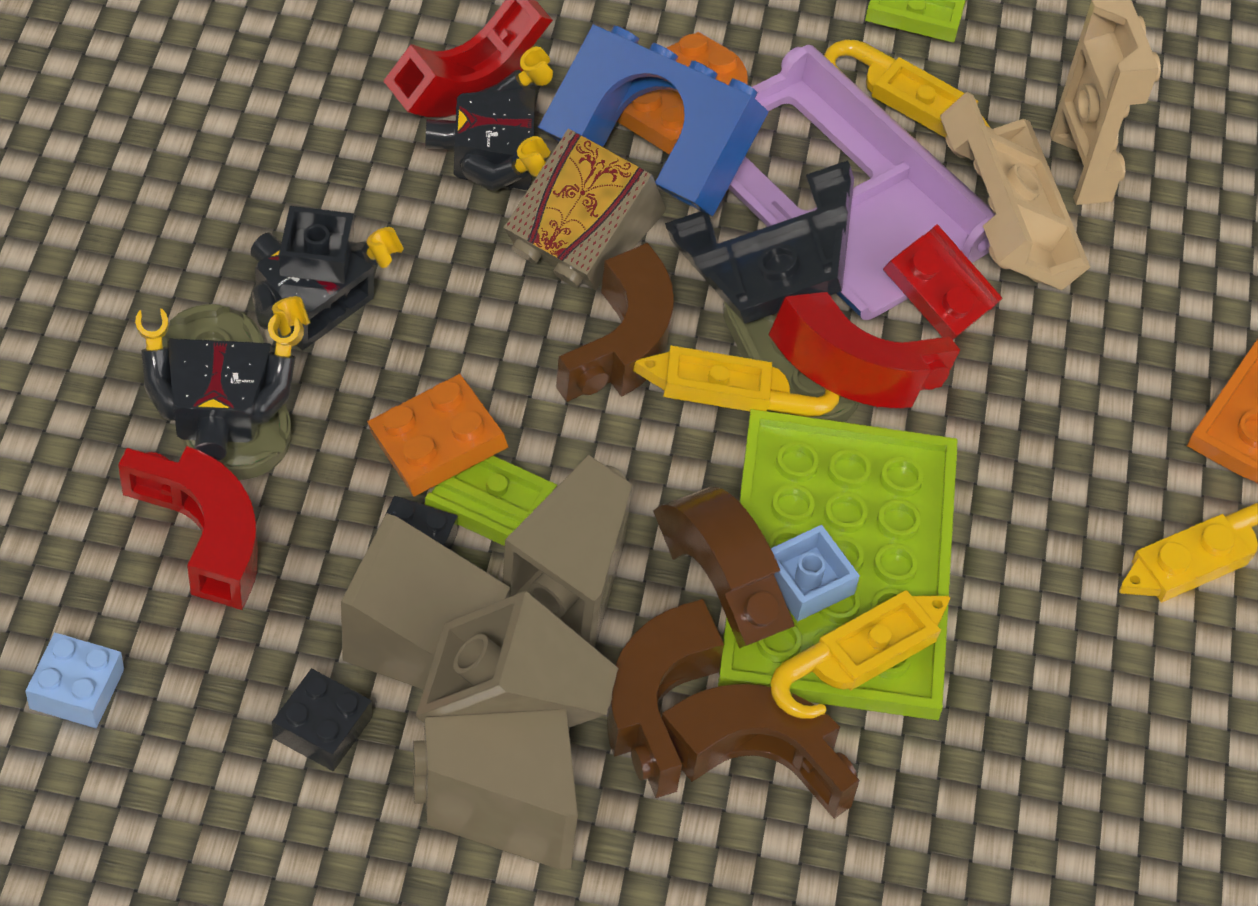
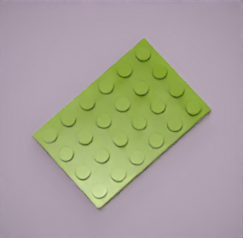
M754 409L750 410L739 502L756 522L770 548L823 525L860 576L854 595L798 622L789 611L795 625L794 627L740 649L726 617L718 687L733 684H754L771 687L770 682L774 671L784 661L819 642L820 637L905 590L912 596H949L957 438ZM948 605L938 625L941 632L935 643L851 691L849 689L834 688L811 672L792 683L790 693L812 703L939 721L943 709Z

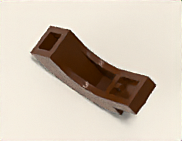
M648 242L604 261L601 293L615 310L622 323L608 335L559 356L556 388L566 402L581 395L597 393L610 382L622 397L635 390L647 380L633 371L635 362L642 358L666 352L673 313V287L664 264Z
M708 487L663 504L653 510L672 559L675 560L685 555H690L708 575L721 602L739 649L795 626L774 576L775 573L781 571L775 556L756 522L734 496L722 488Z
M703 599L669 609L648 621L627 642L615 665L618 667L612 691V701L607 712L609 743L614 757L631 752L632 763L638 778L641 781L648 779L655 798L677 792L682 769L680 758L658 709L659 702L673 688L683 683L718 673L724 643Z
M733 684L707 689L682 700L662 713V720L682 763L681 770L691 782L729 759L741 756H760L779 762L790 769L834 819L852 807L860 780L857 778L856 770L850 760L844 754L834 752L840 726L826 713L813 719H800L788 715L774 701L771 687L754 684ZM791 693L797 702L808 706L814 705L806 699Z

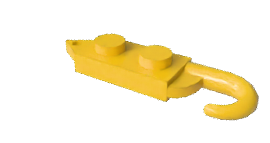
M845 39L835 42L827 48L824 56L836 67V59L841 56L853 57L869 66L866 86L872 93V97L946 138L947 133L940 115L963 96L964 92L900 57L894 59L865 42ZM982 116L985 125L988 126V127H990V126L988 125V123L986 122V120L984 119V117Z
M670 345L669 352L637 360L633 369L634 372L664 390L663 397L749 412L751 409L769 410L805 417H818L831 412L838 405L840 399L839 395L825 389V394L820 397L790 393L789 382L786 376L778 368L773 367L772 362Z
M1258 503L1227 516L1220 514L1136 550L1132 560L1133 566L1124 579L1119 593L1157 596L1162 603L1248 565L1254 558L1258 547L1256 534L1252 527L1258 525Z
M905 590L820 637L818 643L784 661L774 671L770 682L774 701L788 715L800 719H813L823 715L826 712L824 704L808 706L797 702L790 693L791 684L813 672L819 679L834 688L853 690L935 643L941 632L938 625L947 608L950 597L912 596Z

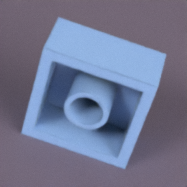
M823 525L817 526L771 548L781 570L775 573L774 576L787 608L797 622L855 594L860 575Z
M54 632L25 691L29 709L97 729L124 671L121 652Z

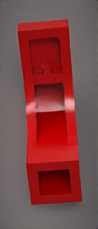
M505 0L485 27L469 41L458 47L444 51H432L410 44L383 82L409 113L437 118L456 115L457 97L460 94L478 92L497 84L515 70L524 71L520 66L522 55L534 46L553 20L536 0Z
M828 292L785 297L768 334L785 358L802 374L818 385L847 399L884 408H910L913 406L920 390H932L942 387L960 352L959 347L950 336L911 342H894L873 336L853 324L843 314Z
M186 446L178 463L156 452L144 453L126 448L118 464L123 495L180 512L193 520L202 531L198 544L187 564L191 595L243 610L257 575L258 545L253 506L241 482L222 463Z

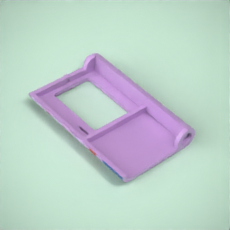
M806 45L793 48L783 58L781 63L782 70L779 74L752 86L758 92L755 99L768 111L782 104L795 106L870 177L869 180L853 188L843 288L841 292L836 293L863 320L875 318L908 299L883 268L891 259L922 235L929 232L936 224L942 228L972 263L989 253L990 244L983 225L996 215L993 210L814 46ZM746 157L743 159L728 188L767 227L817 209L816 207L805 211L797 207Z

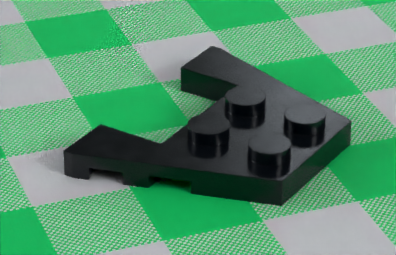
M848 160L806 174L817 207L815 211L718 243L710 215L699 211L665 223L670 239L744 324L778 313L787 296L828 292L829 295L841 292L854 187V176Z

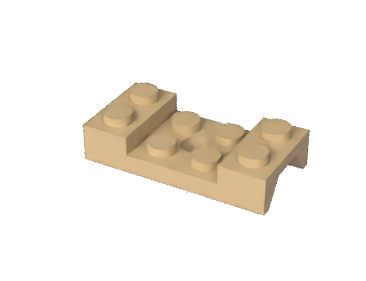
M1091 0L1050 132L1052 141L1078 151L1084 165L1073 197L1076 205L1113 201L1118 184L1125 177L1124 158L1121 153L1116 152L1118 132L1122 120L1128 116L1130 105L1147 103L1154 82H1157L1160 78L1161 64L1159 56L1156 52H1152L1146 38L1144 19L1142 16L1137 15L1131 0Z
M966 92L943 112L940 118L947 133L946 143L948 147L958 157H967L973 160L974 168L983 178L989 193L988 203L996 214L983 225L990 244V256L1003 269H1011L1028 276L1037 283L1043 282L1063 290L1087 271L1090 265L1030 121L1026 119L994 129L986 126L974 95Z

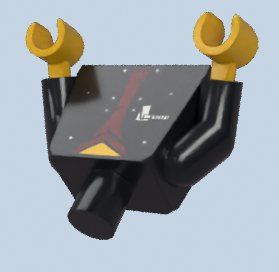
M532 47L520 59V66L524 71L515 70L497 84L478 92L460 94L457 97L456 121L426 120L425 149L454 150L453 174L457 178L470 180L489 191H497L503 187L528 190L531 186L532 176L537 177L546 163L544 158H548L551 154L543 139L539 136H534L535 89H531L530 84L534 82L536 85L543 86L552 80L553 70L548 65L550 57L541 47Z
M384 227L378 229L367 238V241L352 243L344 283L280 276L279 251L281 241L270 232L259 236L253 243L250 251L251 256L258 261L255 267L256 286L252 291V298L259 326L268 330L270 319L275 314L280 315L278 331H280L282 336H290L294 331L295 318H297L304 328L303 338L297 346L302 351L374 299L373 265L378 264L379 267L386 268L392 262L390 254L401 253L404 250L394 228Z
M160 308L162 325L157 331L151 332L142 327V311L139 310L135 323L138 333L146 339V349L141 350L146 393L161 417L175 421L177 437L182 440H195L194 449L213 457L217 461L223 459L227 454L228 442L247 443L253 440L258 425L267 423L288 401L296 358L291 355V349L302 340L304 335L303 325L297 318H295L294 331L287 338H281L278 335L280 315L275 314L270 319L268 332L270 337L276 341L275 352H271V343L169 338L168 347H163L162 337L167 333L169 326L167 314Z

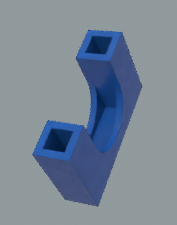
M593 24L538 128L558 143L569 128L603 147L621 113L633 100L654 90L665 89L679 92L684 105L683 128L655 183L674 199L713 217L769 113L755 99L758 92L737 79L732 78L729 85L716 80L718 74L699 62L692 60L689 67L676 62L678 56L659 44L652 43L651 47L647 49L637 44L639 41L637 36L619 26L614 25L610 32Z

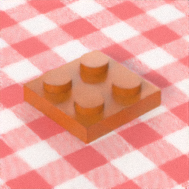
M461 374L441 382L433 388L367 421L373 437L413 497L508 448L503 431Z

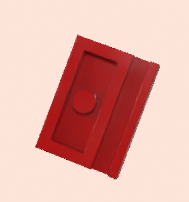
M938 224L891 259L883 268L886 274L942 337L950 336L952 340L962 334L1003 299Z

